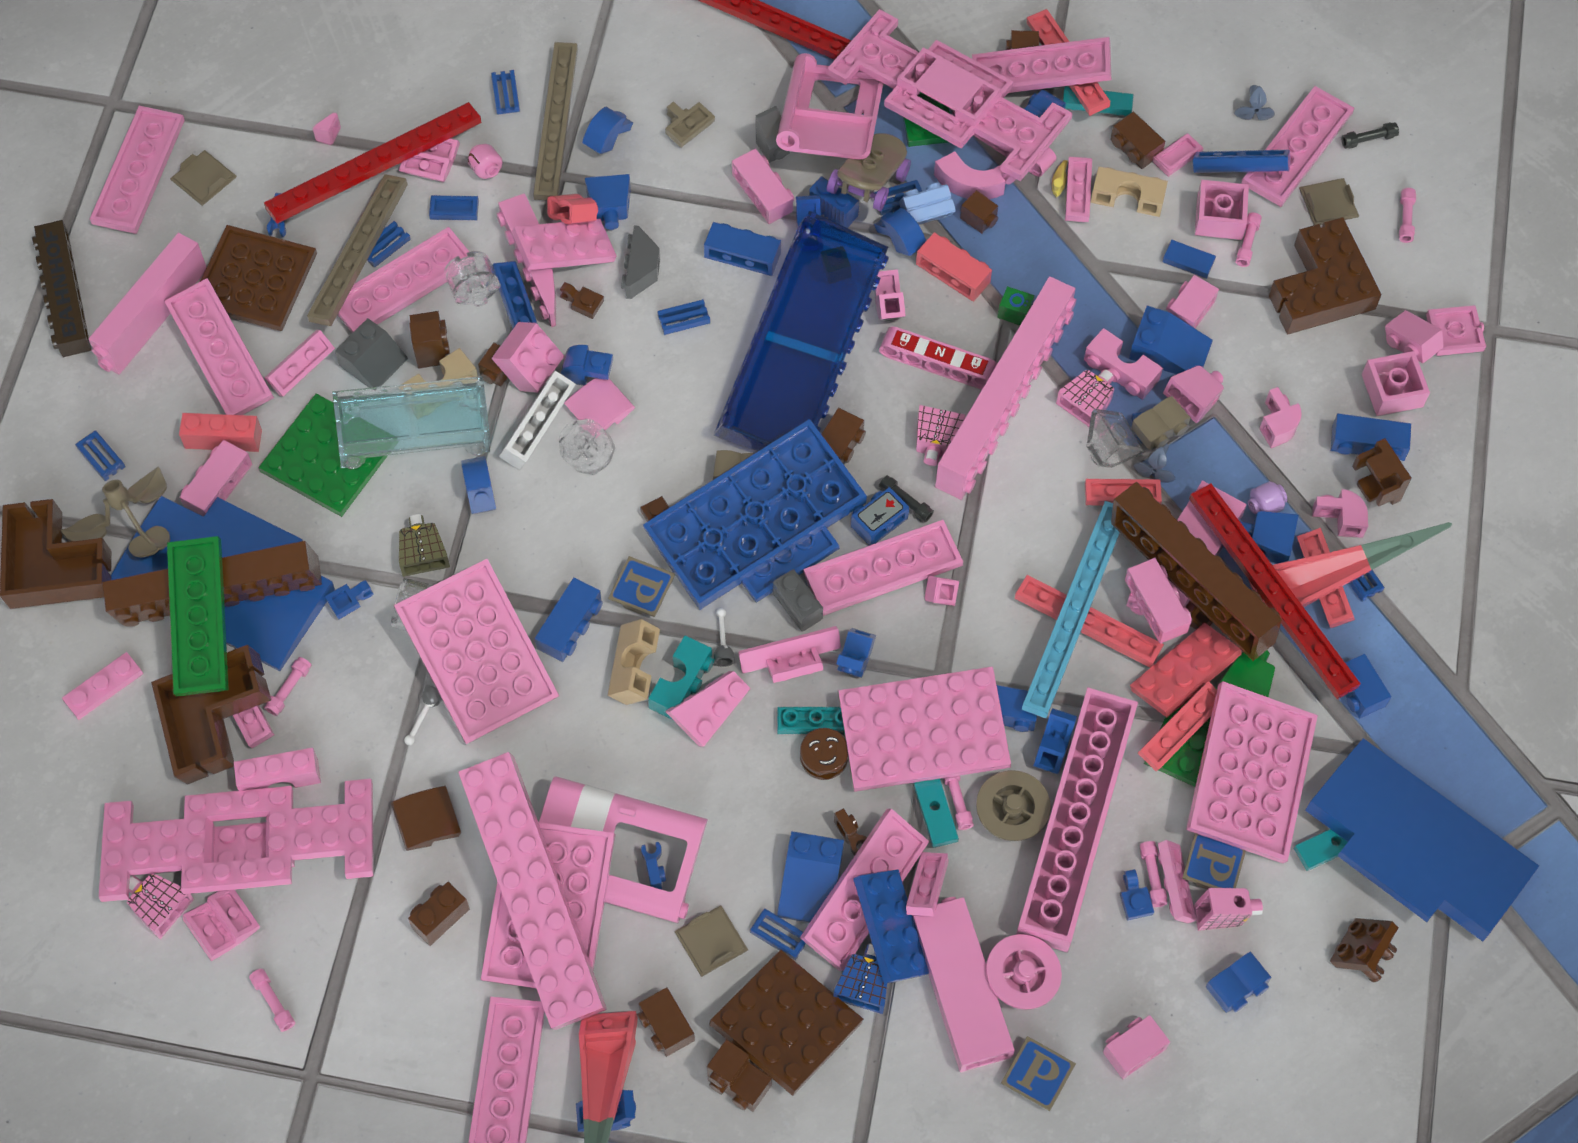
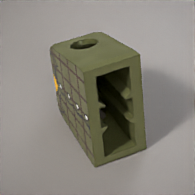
M420 514L410 516L408 519L410 527L402 528L399 531V566L402 576L450 568L447 552L435 523L425 524L424 517Z

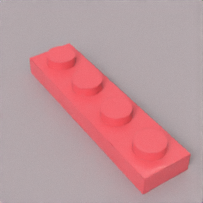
M1321 528L1297 536L1304 558L1330 552ZM1343 586L1320 598L1330 628L1355 620Z
M1209 681L1205 683L1138 752L1155 771H1158L1211 717L1217 689Z

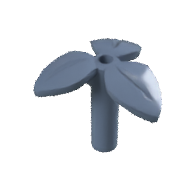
M1252 85L1249 88L1251 107L1242 106L1236 109L1234 114L1245 120H1251L1254 114H1257L1259 120L1272 118L1275 115L1273 109L1270 107L1261 108L1267 102L1264 90L1261 86Z
M1166 444L1163 447H1159L1150 455L1148 459L1150 465L1143 462L1134 464L1135 470L1147 478L1153 473L1155 474V479H1159L1161 482L1174 481L1175 476L1173 473L1162 470L1166 466V453L1169 445Z

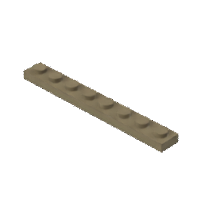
M554 43L533 193L534 200L547 201L548 197L559 194L578 53L577 43Z
M384 174L307 315L309 322L332 326L408 185L406 178Z

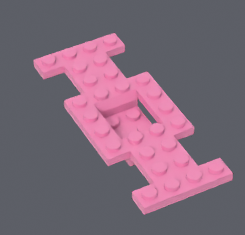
M880 9L827 68L828 76L845 85L860 70L893 88V91L884 100V107L961 149L975 133L1010 152L1011 154L1001 164V171L1019 181L1025 177L1072 119V112L1055 103H1052L1039 118L1004 99L1013 88L1012 80L938 40L929 49L923 47L920 52H917L893 39L889 35L898 26V19ZM922 92L955 110V116L918 97V95Z
M372 779L345 781V804L293 808L292 786L186 795L184 819L133 823L134 805L132 801L110 802L104 805L99 899L101 902L128 900L131 875L182 871V893H203L292 884V867H295V860L345 856L346 879L373 877ZM266 817V822L218 827H215L213 821Z

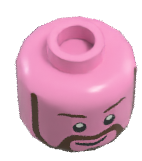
M489 144L474 146L468 155V164L479 178H492L502 168L501 156Z

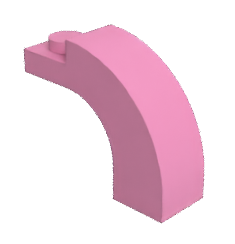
M955 151L935 161L934 176L942 185L947 184L951 193L966 199L976 190L988 199L997 198L1004 195L1005 184H1011L1016 180L1002 172L1001 165L985 171L970 168Z

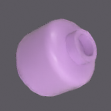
M1270 481L1251 490L1248 506L1254 514L1259 511L1278 513L1284 510L1287 495L1280 484L1277 485Z

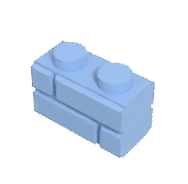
M934 183L927 186L926 191L919 193L917 189L905 192V197H902L899 201L900 207L908 211L919 225L951 216L955 212V206L947 184L940 186V183Z

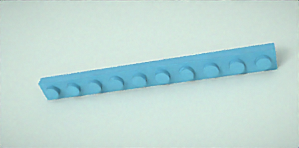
M1104 502L1022 706V710L1043 718L1048 716L1120 534L1111 525L1113 503Z

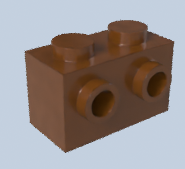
M448 881L443 886H437L424 904L420 903L415 906L410 912L408 920L412 929L431 946L466 914L470 908L467 899Z

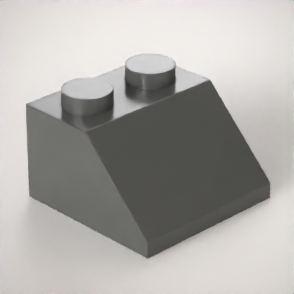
M369 318L335 350L339 366L374 392L408 360L406 354L391 336Z

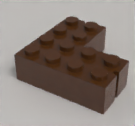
M1344 218L1324 222L1322 227L1317 224L1299 229L1294 246L1306 271L1274 280L1269 293V298L1276 312L1280 313L1279 319L1287 335L1376 310L1382 294Z
M53 499L30 502V507L38 518H35V515L25 502L3 505L0 597L10 609L104 598L102 582L111 580L109 572H111L112 551L103 538L62 543L63 512Z
M249 645L227 652L229 690L175 696L173 693V674L151 682L174 777L187 785L208 777V771L216 774L234 767V758L224 719L271 701L267 681L262 677L265 674L260 655Z

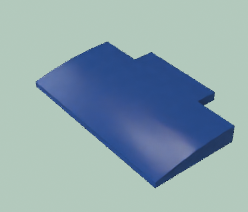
M809 419L643 524V527L699 610L741 583L757 603L773 592V582L793 569L800 575L803 573V569L814 566L839 550L840 545L827 528L853 512L857 507L864 505L867 501V495Z
M161 496L140 526L144 532L154 526L164 527L170 534V542L219 536L221 538L222 557L303 541V539L219 497L216 498L203 517ZM137 531L136 534L134 535L133 539L136 538L137 536H140V534L138 533V531ZM127 547L111 574V580L168 569L167 547L146 557L133 556ZM321 576L322 585L315 586L314 589L309 591L298 589L290 591L285 596L269 595L260 601L244 600L235 606H225L226 644L234 649L249 645L259 653L262 663L281 671L327 603L324 596L335 591L333 582Z
M1364 738L1322 786L1305 809V811L1348 842L1338 854L1339 858L1425 922H1428L1436 910L1439 909L1482 942L1492 932L1539 867L1530 858Z

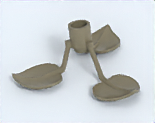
M159 467L155 468L128 490L120 480L107 482L102 487L106 497L103 499L105 516L102 514L87 516L74 525L61 529V532L70 542L103 538L107 534L105 527L110 525L111 506L115 510L124 509L140 536H137L130 542L128 547L133 556L146 557L166 548L167 542H170L169 532L161 526H154L144 532L128 507V501L133 503L139 501L149 503L165 493L167 483Z

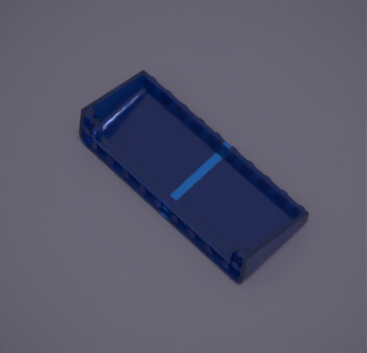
M809 211L794 235L714 431V436L760 451L809 419L818 431H821V427L818 424L821 418L825 419L829 411L828 399L834 396L838 388V384L835 381L837 376H841L846 368L845 356L846 354L850 355L855 345V341L852 338L855 332L859 333L863 325L862 313L863 311L867 312L872 302V298L869 297L872 290H876L881 279L877 275L880 269L883 270L889 259L886 256L888 246L814 212Z

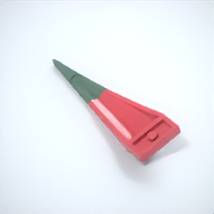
M1447 522L1359 546L1274 564L1273 567L1302 606L1306 607L1450 528L1452 523ZM1249 581L1252 590H1255V591L1257 592V590L1254 588V586H1253V585L1251 584V582Z
M636 1011L595 1014L581 1020L579 1046L584 1143H608L636 1045L635 1035L638 1022Z

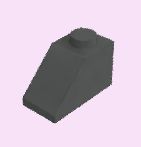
M777 106L756 115V144L769 163L783 159L786 155L790 154V151L781 149L776 142L781 121V115Z

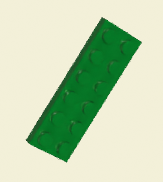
M215 536L167 542L173 693L175 696H185L229 690L221 538Z

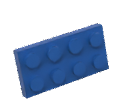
M899 869L860 875L853 878L883 983L887 984L929 974L912 915H907L906 905L908 900Z

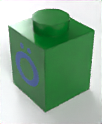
M1007 286L999 305L997 318L1021 325L1033 305L1035 295Z

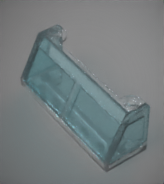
M483 376L332 391L341 468L356 469L365 462V458L461 447H465L467 452L476 456L490 452V432Z

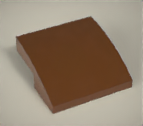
M446 786L420 791L391 803L406 851L430 847L434 841L459 837L461 834Z

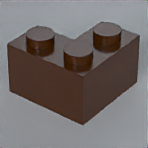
M439 311L409 315L411 340L418 369L439 366V361L450 354L445 319L440 320Z
M727 1039L707 1065L709 1086L721 1095L724 1092L733 1098L731 1100L733 1104L744 1111L748 1108L754 1112L772 1086V1078L749 1062V1055Z

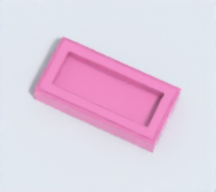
M1187 133L1154 156L1152 162L1169 177L1193 160L1196 152H1203V147Z

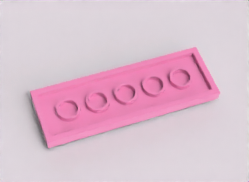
M1109 37L972 54L973 60L1013 81V88L1008 93L1112 80L1111 44Z
M1314 86L1265 149H1289L1290 171L1248 172L1242 179L1241 184H1248L1250 190L1282 207L1351 117L1355 108Z
M143 106L138 107L90 217L93 225L137 234L185 119L183 115Z
M447 227L355 283L338 316L352 333L367 318L378 325L476 265V259L454 232Z
M208 278L164 301L226 415H243L274 398Z
M940 520L803 569V574L815 599L823 606V616L928 579V576H936L963 566V560L944 520Z
M892 808L886 809L800 939L838 971H844L851 955L857 952L869 933L853 878L860 875L899 869L903 882L929 841Z
M490 997L468 1143L527 1142L545 1015L541 1001Z

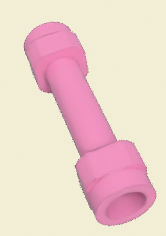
M1404 188L1401 191L1400 203L1403 205V220L1399 229V240L1404 243L1412 242L1415 234V227L1412 225L1413 205L1416 202V191L1413 188Z
M1252 212L1247 216L1245 237L1235 261L1241 267L1250 265L1253 254L1251 248L1255 232L1259 230L1262 219L1258 213Z
M298 657L291 666L293 671L275 697L271 696V701L266 702L267 704L264 706V709L274 716L281 713L285 707L283 702L301 676L306 677L312 666L309 661L302 657Z
M961 777L943 778L945 785L949 786L957 813L955 821L958 829L966 830L973 827L971 812L966 810L959 786Z
M1154 841L1143 842L1140 844L1141 859L1146 861L1151 886L1149 895L1152 906L1162 907L1167 905L1168 902L1166 889H1162L1156 862L1158 849Z
M264 969L254 971L249 976V979L255 989L260 990L274 1013V1021L280 1031L289 1030L295 1025L293 1017L288 1010H284L269 985L271 981Z

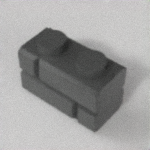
M794 569L773 582V595L802 632L823 619V606L815 599L813 593Z

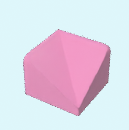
M332 113L313 127L316 141L329 145L334 143L341 129L337 113Z
M928 576L925 601L955 606L959 581Z

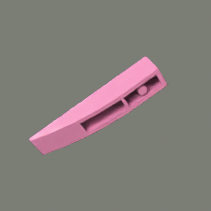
M524 193L498 202L500 212L496 213L500 226H505L507 229L505 236L509 245L513 244L515 247L513 252L517 263H522L524 266L522 273L526 282L530 281L533 286L530 289L534 300H539L542 305L539 306L543 319H548L551 327L556 326V295L552 268L527 270L512 235L514 226L539 224Z

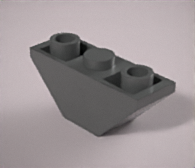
M634 225L633 235H628L627 248L630 249V255H625L624 268L627 269V275H622L621 288L626 291V299H632L657 282L659 275L660 248L637 225Z

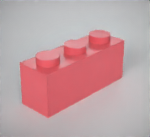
M935 232L917 251L916 265L973 302L991 282L992 269L986 263L979 262L970 256L966 250L959 249L946 237H941Z
M182 413L179 436L185 449L213 450L225 440L244 451L259 452L262 428L257 416Z

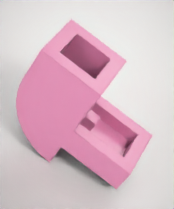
M898 269L873 272L876 294L875 303L879 320L905 317L903 292H900Z
M1279 387L1269 390L1265 403L1272 414L1263 417L1259 428L1270 448L1284 444L1292 439L1301 420L1299 403L1290 406L1287 396L1282 394Z
M1345 489L1341 490L1338 498H1334L1331 495L1317 496L1312 507V517L1337 518L1338 536L1364 537L1368 528V510L1360 496Z

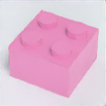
M1201 180L1197 194L1195 235L1242 240L1247 225L1249 185Z
M518 322L491 359L519 391L538 393L564 358V355L537 323Z
M1415 351L1367 360L1362 377L1376 416L1424 407L1430 391Z

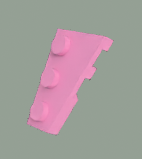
M728 671L706 685L698 693L690 695L682 703L671 707L665 712L698 746L704 747L751 688L734 671Z

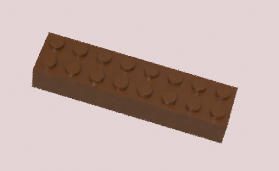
M1135 482L1114 499L1111 525L1148 560L1156 558L1159 565H1163L1166 569L1167 579L1252 661L1276 643L1282 621L1279 613L1274 608H1269L1255 590H1250L1237 573H1232L1218 555H1213L1200 538H1195L1189 532L1185 523L1175 519L1166 505L1160 504L1155 500L1148 488L1142 487L1138 482Z
M306 541L222 557L225 606H235L244 600L260 601L269 595L285 596L290 591L298 589L309 591L314 589L315 586L322 585L318 555ZM168 569L102 582L105 610L120 624L132 627L139 625L141 621L149 620L156 622L163 620L166 616H170Z

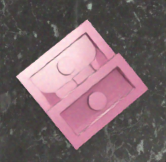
M448 139L401 162L399 171L445 182L460 143L458 140Z
M610 378L608 380L593 379L564 402L596 439L614 422L619 424L635 409V406Z
M235 890L218 891L208 897L207 903L183 915V921L211 961L233 949L260 928Z

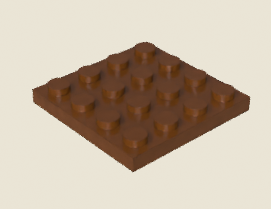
M226 225L200 282L208 278L230 318L283 331L315 260L317 250L314 247Z
M780 950L710 1020L709 1025L725 1039L747 1053L749 1059L794 1096L853 1034L864 1019L841 999L833 997L834 993Z

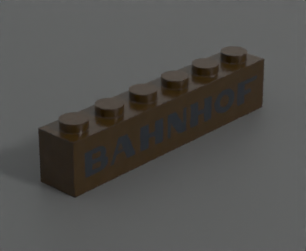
M63 220L34 226L36 236H32L35 250H39L36 262L39 270L43 271V275H40L39 278L43 290L46 289L47 295H43L46 309H50L51 313L47 315L50 329H54V335H51L54 349H59L62 357L92 351L66 226Z

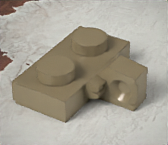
M672 102L667 106V115L671 118V124L665 128V134L682 148L715 122V116L700 102L689 110L687 108L683 110L675 102Z

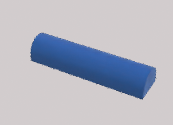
M1290 150L1196 152L1193 158L1194 173L1290 171Z
M516 261L493 263L492 271L512 330L518 322L537 323Z

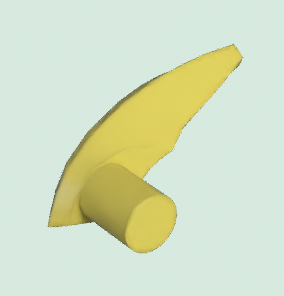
M1063 160L1052 179V192L1056 198L1062 193L1066 185L1067 160Z

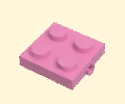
M1475 305L1430 309L1427 311V321L1442 329L1444 348L1437 352L1436 356L1484 352L1486 348L1483 336L1484 324L1479 321Z

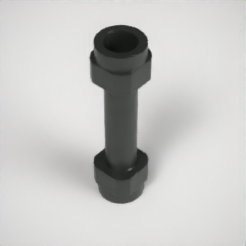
M1389 122L1383 124L1382 128L1363 133L1348 132L1341 137L1342 145L1345 149L1357 147L1358 143L1381 137H1385L1386 140L1399 135V127L1396 122Z
M886 475L879 483L882 491L890 487L909 508L915 511V517L919 520L927 522L933 515L934 510L925 502L919 503L898 486V481L893 477Z

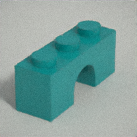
M684 635L673 654V667L682 670L685 676L676 682H670L660 677L648 698L649 709L672 719L665 711L679 705L693 693H698L702 685L701 678L705 672L709 673L714 664L712 648Z

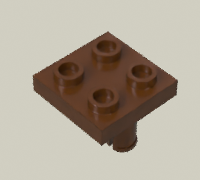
M1355 918L1349 925L1348 931L1341 943L1336 947L1330 962L1336 968L1361 970L1371 982L1379 981L1382 978L1380 975L1384 974V969L1378 963L1381 958L1385 961L1394 957L1393 953L1397 952V948L1390 942L1399 927L1393 921Z

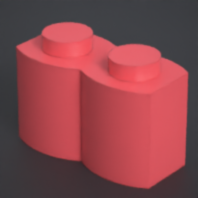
M579 194L557 195L547 198V215L553 220H561L565 224L597 220L598 206L592 198H583Z

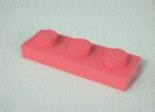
M1086 479L1085 503L1092 506H1103L1105 501L1113 503L1117 496L1135 482H1138L1142 487L1148 488L1153 498L1161 504V481L1159 479Z

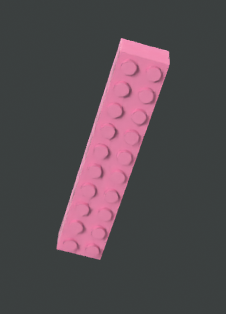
M1049 276L938 463L935 488L960 500L963 499L966 492L971 493L976 483L974 478L977 473L982 474L987 464L985 459L988 454L993 455L998 446L997 439L999 435H1005L1009 427V418L1016 416L1020 408L1019 401L1021 398L1025 399L1031 389L1030 382L1032 379L1037 380L1042 370L1040 365L1043 360L1047 362L1053 351L1051 346L1054 342L1058 343L1064 331L1062 330L1064 324L1069 325L1074 315L1072 310L1077 301L1074 298L1076 288Z
M1087 687L1016 935L1034 936L1044 941L1051 948L1068 953L1138 705L1137 701Z
M510 752L459 771L460 779L551 1029H560L607 1010L515 757Z

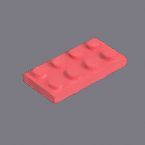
M1203 623L1130 684L1131 691L1167 718L1188 701L1205 683L1210 682L1242 654L1241 649L1209 625Z

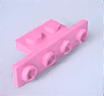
M837 626L741 650L738 652L742 673L768 668L773 683L822 671L823 665L819 654L841 648L839 630Z

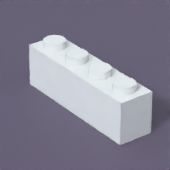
M554 371L499 457L520 470L576 384L557 371Z

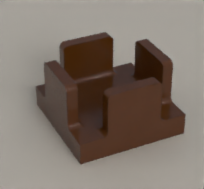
M1386 438L1377 441L1374 448L1357 455L1352 465L1355 471L1367 466L1371 472L1370 475L1359 479L1357 486L1368 502L1376 500L1378 506L1388 502L1392 505L1400 502L1412 479Z

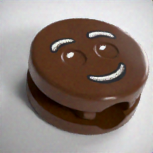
M818 728L808 733L800 747V762L805 772L819 780H829L839 776L845 770L848 763L847 742L843 735L830 728Z

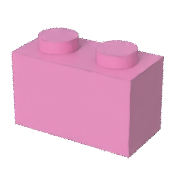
M1194 275L1189 282L1185 281L1178 292L1180 295L1177 299L1172 298L1166 310L1196 329L1215 303L1219 289Z
M1406 310L1385 325L1387 344L1403 353L1415 351L1417 359L1421 363L1426 362L1444 348L1442 329Z
M1150 1015L1143 1020L1141 1017H1138L1127 1026L1129 1028L1128 1031L1122 1035L1117 1032L1105 1041L1107 1045L1103 1054L1122 1079H1125L1165 1051L1170 1044L1169 1039Z

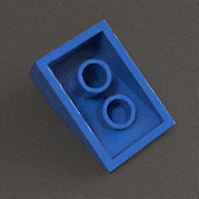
M1147 305L1132 344L1129 359L1138 361L1144 355L1161 366L1164 371L1177 375L1196 366L1204 367L1213 340L1172 313Z
M791 831L777 913L778 917L811 922L838 882L844 840Z

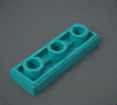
M1065 86L1063 102L1066 103L1065 109L1086 111L1070 86ZM1104 91L1110 100V107L1097 113L1116 114L1118 116H1128L1132 113L1134 94Z
M778 707L777 734H808L818 728H830L838 731L840 734H845L841 707ZM813 718H820L821 720L814 721Z
M934 779L913 783L932 847L936 848L958 842V834L941 780ZM935 806L938 810L934 811L930 807Z
M1330 829L1295 845L1294 850L1306 871H1309L1337 858L1348 842ZM1331 841L1337 842L1339 846L1333 845Z

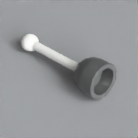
M719 608L716 611V615L719 617L721 645L715 649L714 664L720 667H727L734 664L735 659L733 650L726 646L724 625L726 610Z
M426 685L422 693V700L425 706L412 731L404 738V742L407 745H412L415 742L414 736L429 707L438 706L442 701L437 688Z

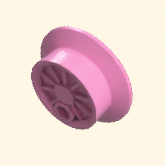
M1018 934L1002 939L991 950L986 963L987 980L992 991L1001 1001L1017 1009L1029 1010L1047 1004L1055 996L1061 984L1062 972L1057 955L1048 944L1031 935Z

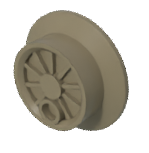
M1008 770L999 772L984 782L977 795L976 809L981 823L991 834L1008 841H1022L1035 836L1044 828L1050 816L1051 803L1047 790L1039 780L1022 771Z

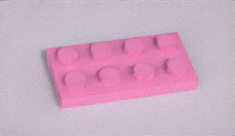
M601 219L574 224L559 222L514 226L512 230V235L527 270L614 262L617 257Z

